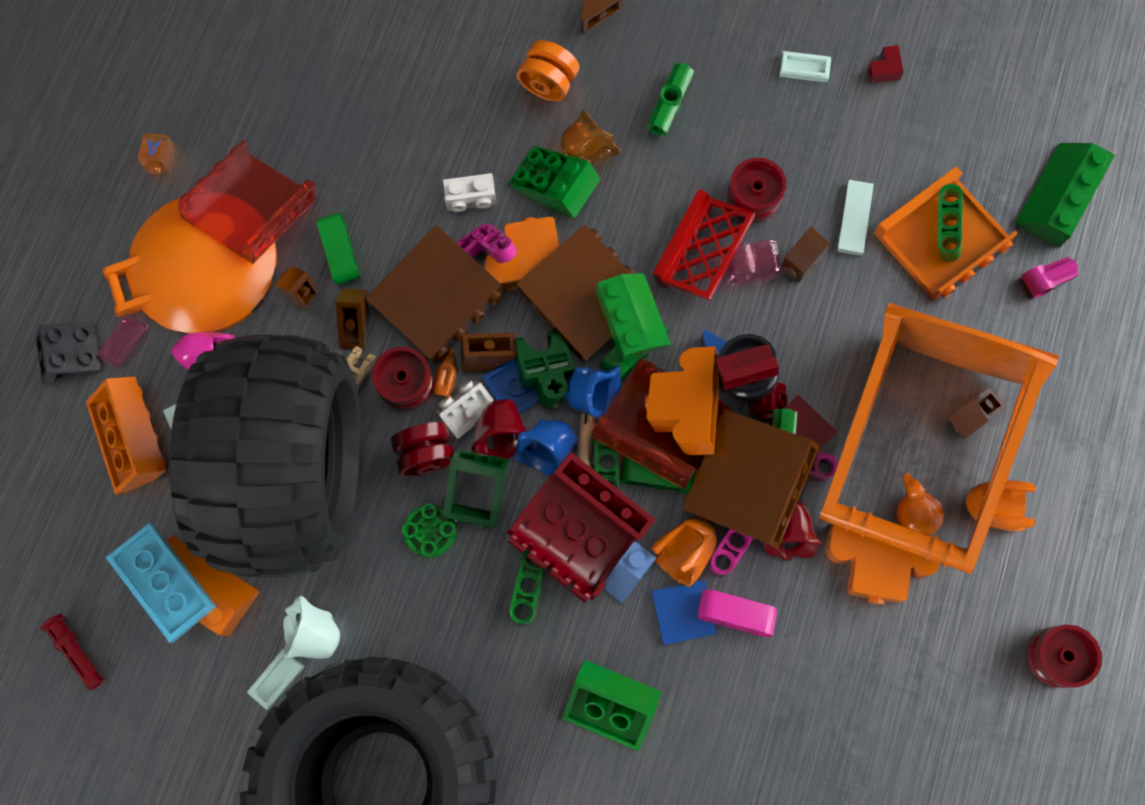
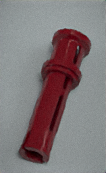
M57 614L46 620L40 626L42 632H47L54 642L53 648L63 653L90 692L102 685L105 680L77 642L78 635L75 632H71L63 621L65 618L63 614Z

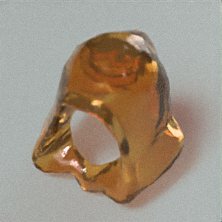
M586 110L580 113L578 119L565 130L561 137V150L564 154L589 162L616 156L622 151L614 143L615 135L602 130Z

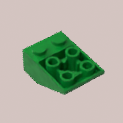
M533 145L508 185L550 210L575 219L601 179L589 161Z

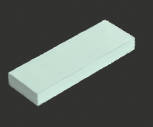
M854 180L848 181L837 252L858 256L863 255L874 184Z

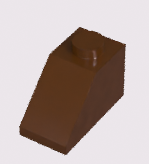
M584 0L581 14V31L583 34L623 9V0Z
M810 227L785 256L782 263L785 273L789 277L796 278L801 282L821 263L830 243Z
M293 266L280 275L278 283L275 285L282 295L304 311L321 292L307 272Z
M342 288L335 302L339 348H355L357 346L365 349L369 305L365 299L368 296V291L365 289Z
M514 332L462 334L460 345L462 372L489 371L517 356Z
M988 388L957 410L948 419L951 421L953 429L964 438H967L1005 410L1006 407L992 390Z

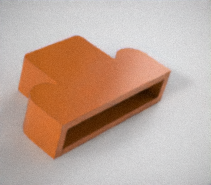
M528 217L521 222L505 225V234L513 242L517 249V254L505 263H498L489 255L485 260L486 271L501 283L505 291L516 290V284L561 246L558 242L553 217L538 219Z
M715 346L696 347L685 350L679 359L683 371L653 373L650 378L649 395L645 397L647 420L655 432H673V437L680 449L687 455L714 454L720 374L716 362L719 354Z
M830 524L828 527L826 541L827 557L837 564L851 561L847 592L850 595L868 598V603L884 605L885 601L892 603L906 601L908 598L910 575L917 579H923L935 574L939 568L940 563L932 560L927 562L924 557L867 536L861 538V534L850 530L845 532V528Z

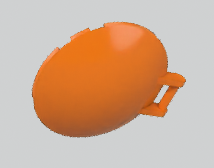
M196 193L175 199L155 211L137 232L131 244L128 259L105 267L102 272L104 278L108 280L115 302L114 311L117 317H125L142 310L159 325L175 332H219L243 321L253 313L252 310L261 299H265L273 283L272 278L277 267V251L268 225L251 206L237 198L224 194ZM126 275L133 297L132 300L125 302L118 277Z

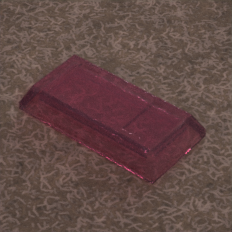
M126 313L97 355L119 368L148 325Z

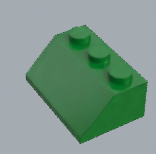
M644 273L621 274L597 282L595 292L622 363L671 346Z
M584 660L562 720L639 752L655 714L662 691Z

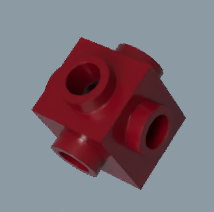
M778 382L776 388L769 396L759 401L748 402L750 415L761 418L763 422H771L773 410L784 409L788 404L786 385Z

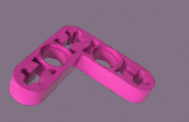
M489 223L477 227L456 242L471 257H474L483 250L498 263L508 262L517 254V249L511 239Z

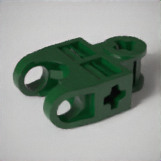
M557 330L548 331V348L544 351L532 349L528 343H525L523 337L515 338L517 356L514 358V363L521 388L534 386L538 401L542 406L548 409L559 407L568 390L566 379H570L575 370L569 349Z

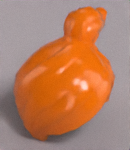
M905 473L903 476L907 494L902 497L897 505V522L901 526L931 536L940 529L944 522L943 506L939 500L925 492L924 487L918 480L914 479L909 473Z

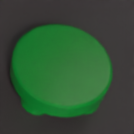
M427 503L414 509L406 518L402 528L404 540L409 549L418 556L436 558L448 552L453 546L457 536L456 522L450 518L443 517V507Z

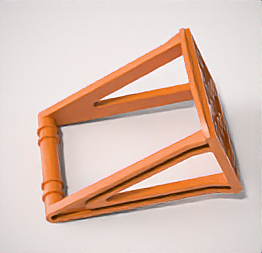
M888 303L884 317L882 340L819 519L845 528V532L850 530L861 534V538L867 536L926 558L927 562L932 560L941 563L943 568L949 566L972 574L1040 389L1056 367L1059 355ZM896 344L967 370L1021 384L967 549L954 545V541L948 543L937 539V535L932 537L873 516V512L868 514L856 510V506L851 508L838 503Z

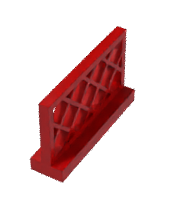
M698 189L653 272L657 284L665 288L671 286L710 301L750 227L755 213L711 198L708 192ZM712 206L722 209L724 213L713 219H709L708 216ZM738 215L746 217L743 224L732 227L729 220ZM726 220L729 229L715 234L712 225ZM710 227L712 236L698 241L697 234L699 230ZM732 235L733 243L721 249L718 240ZM715 241L718 250L704 255L701 246ZM698 248L701 257L687 262L685 258L687 252ZM721 256V265L709 270L706 261ZM704 262L707 271L692 277L689 268ZM687 269L690 278L680 282L673 279L677 272ZM710 278L711 284L707 291L696 288L695 282Z

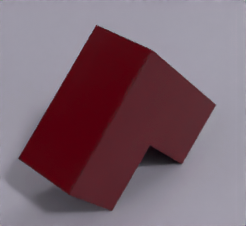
M899 45L884 46L880 54L881 61H872L868 67L870 83L900 80L904 73Z

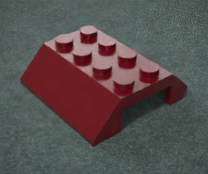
M570 452L507 531V534L510 535L507 542L521 553L526 549L530 551L527 555L528 559L543 571L549 566L551 570L548 574L565 588L569 583L573 585L570 592L585 603L588 599L592 601L594 598H597L606 586L604 582L634 541L641 540L656 519Z

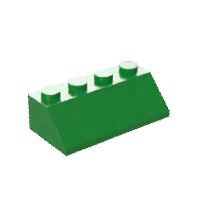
M1059 143L1014 224L1060 248L1072 236L1115 154L1094 143Z

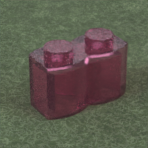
M769 239L751 244H740L727 268L730 283L745 285L754 278H761L763 281L776 278L782 269L776 240Z

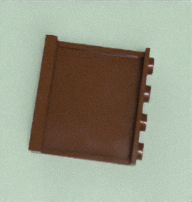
M435 225L365 299L436 364L438 361H443L449 355V349L456 342H461L462 334H468L467 330L473 324L476 325L483 320L486 315L485 312L491 305L495 306L502 300L505 290L501 283L443 230Z
M586 225L582 226L516 284V291L552 330H557L566 345L584 365L612 339L595 292L597 282L621 274H635L628 265L624 266L618 260L619 256L611 247L607 248L601 242L602 239L599 233L593 228L589 229Z
M724 409L722 416L716 422L714 454L705 455L702 464L697 468L693 486L685 496L683 510L778 549L820 446L811 439Z

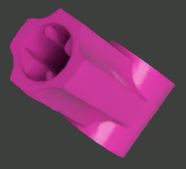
M1067 256L1047 266H1036L1022 274L1021 277L1035 299L1052 291L1056 286L1076 278L1079 275L1078 265L1074 259Z

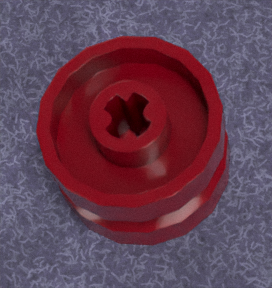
M753 157L744 160L735 168L731 176L727 202L753 211L755 217L752 222L760 223L769 220L777 213L786 191V177L783 170L775 162L766 158ZM740 215L737 216L738 218H740V219H742V220H745V218H746V217H743V216H740Z
M395 347L385 351L377 358L372 368V381L376 391L388 406L399 411H411L421 407L429 400L433 392L434 378L426 359L418 351L409 347Z
M430 422L399 431L391 437L393 452L401 455L396 461L400 476H421L450 466L454 449L452 445L446 444L450 439L446 423Z
M1064 624L1038 631L1031 638L1027 646L1026 660L1033 675L1049 687L1077 688L1089 684L1098 676L1102 666V652L1098 641L1089 631L1077 625Z

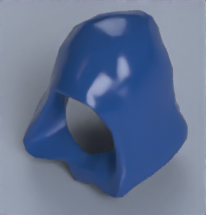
M617 365L608 370L577 367L567 382L568 390L565 396L570 407L575 411L590 414L597 419L610 415L620 400V367Z
M540 418L532 430L519 434L514 459L529 467L537 468L545 475L550 476L565 457L572 452L578 443V437L567 423L561 420Z

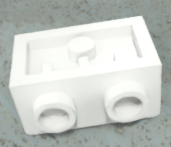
M492 173L443 180L447 211L462 212L466 208L473 207L485 209L496 204Z
M469 380L458 389L460 392L453 398L448 396L438 404L439 408L435 411L457 439L475 426V422L480 418L483 408L491 401H494L483 385L477 380L473 382Z

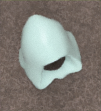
M302 596L295 598L293 604L286 608L285 612L287 615L283 619L286 641L284 658L301 656L324 659L331 657L340 641V631L334 623L332 614L312 606ZM301 613L300 621H296V614Z

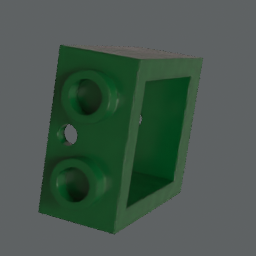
M457 449L451 458L443 517L450 518L458 523H474L482 528H496L501 517L509 459ZM459 471L496 478L491 511L455 504Z

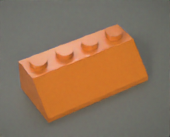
M136 377L105 379L86 401L115 495H120L151 483L166 471V462L160 453L158 437L153 431L150 413L145 407L142 389L138 386Z
M172 535L166 541L217 606L199 622L219 636L230 637L260 591L232 573L211 568L205 562L206 559L194 556L188 550L185 542Z

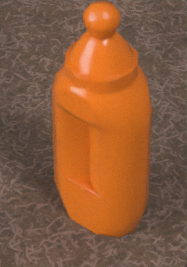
M450 349L449 355L443 359V362L440 363L437 369L433 393L436 396L446 398L451 396L457 375L456 361L453 356L455 351L453 349Z

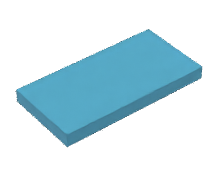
M151 522L106 557L169 643L175 642L217 607Z

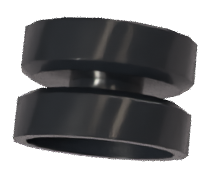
M743 334L728 340L721 348L718 358L766 344L770 346L772 356L776 357V359L777 354L772 344L762 336ZM779 371L778 376L726 391L737 400L744 402L759 401L769 396L776 388L779 380Z

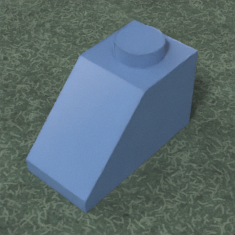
M634 541L604 582L606 586L603 589L623 604L653 565L656 557Z

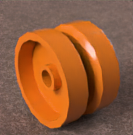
M546 40L534 41L526 54L527 59L521 63L517 71V79L522 86L537 97L547 101L560 102L566 97L570 89V83L574 81L579 72V63L568 50L558 44Z

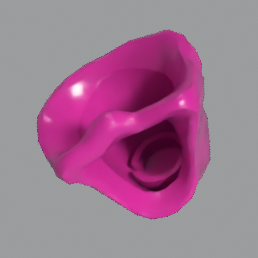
M191 332L180 338L172 347L171 352L178 363L189 370L191 364L196 362L198 355L204 351L213 350V342L218 344L222 340L232 339L234 336L222 332Z

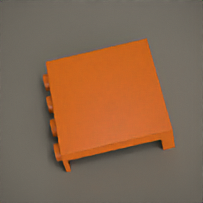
M957 166L879 223L874 232L876 237L933 301L940 296L946 298L956 289L954 285L959 281L964 284L976 274L974 270L979 266L982 269L988 266L995 259L993 255L997 252L1003 254L1014 245L1012 240L1018 234L1014 231L1008 235L959 181L963 173ZM946 184L958 185L963 193L962 254L959 259L953 262H946L940 258L937 243L939 191ZM948 197L945 199V201L947 202H954L955 200H957V198L955 197ZM948 220L944 224L947 226H952L957 222L954 220ZM950 243L945 245L943 248H945L946 250H952L956 247V245Z

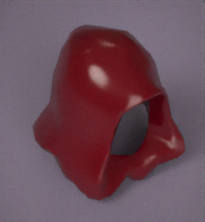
M501 399L491 401L483 408L480 418L475 422L476 436L471 451L505 459L510 458L516 453L518 436L521 432H526L527 430L523 426L520 413L513 400ZM492 435L495 449L490 450L486 442L487 438Z
M798 500L781 543L801 542L800 545L791 549H785L780 545L777 549L764 543L763 547L769 556L780 557L783 560L789 561L794 556L810 559L818 552V546L821 545V541L815 534L813 518L806 505Z

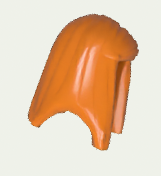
M1007 479L990 527L1010 532L1024 531L1026 528L1034 527L1035 519L1026 518L1024 514L1026 513L1025 503L1027 502L1025 495L1027 492H1035L1036 486L1024 481ZM989 481L976 485L967 494L965 501L967 511L974 520L977 519Z
M689 518L662 536L651 549L657 554L656 564L664 572H668V575L673 580H677L681 585L684 583L685 586L690 587L698 579L709 562L716 547L717 536L715 529L706 520Z

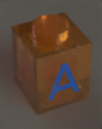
M144 133L138 161L149 173H170L176 146L168 135Z

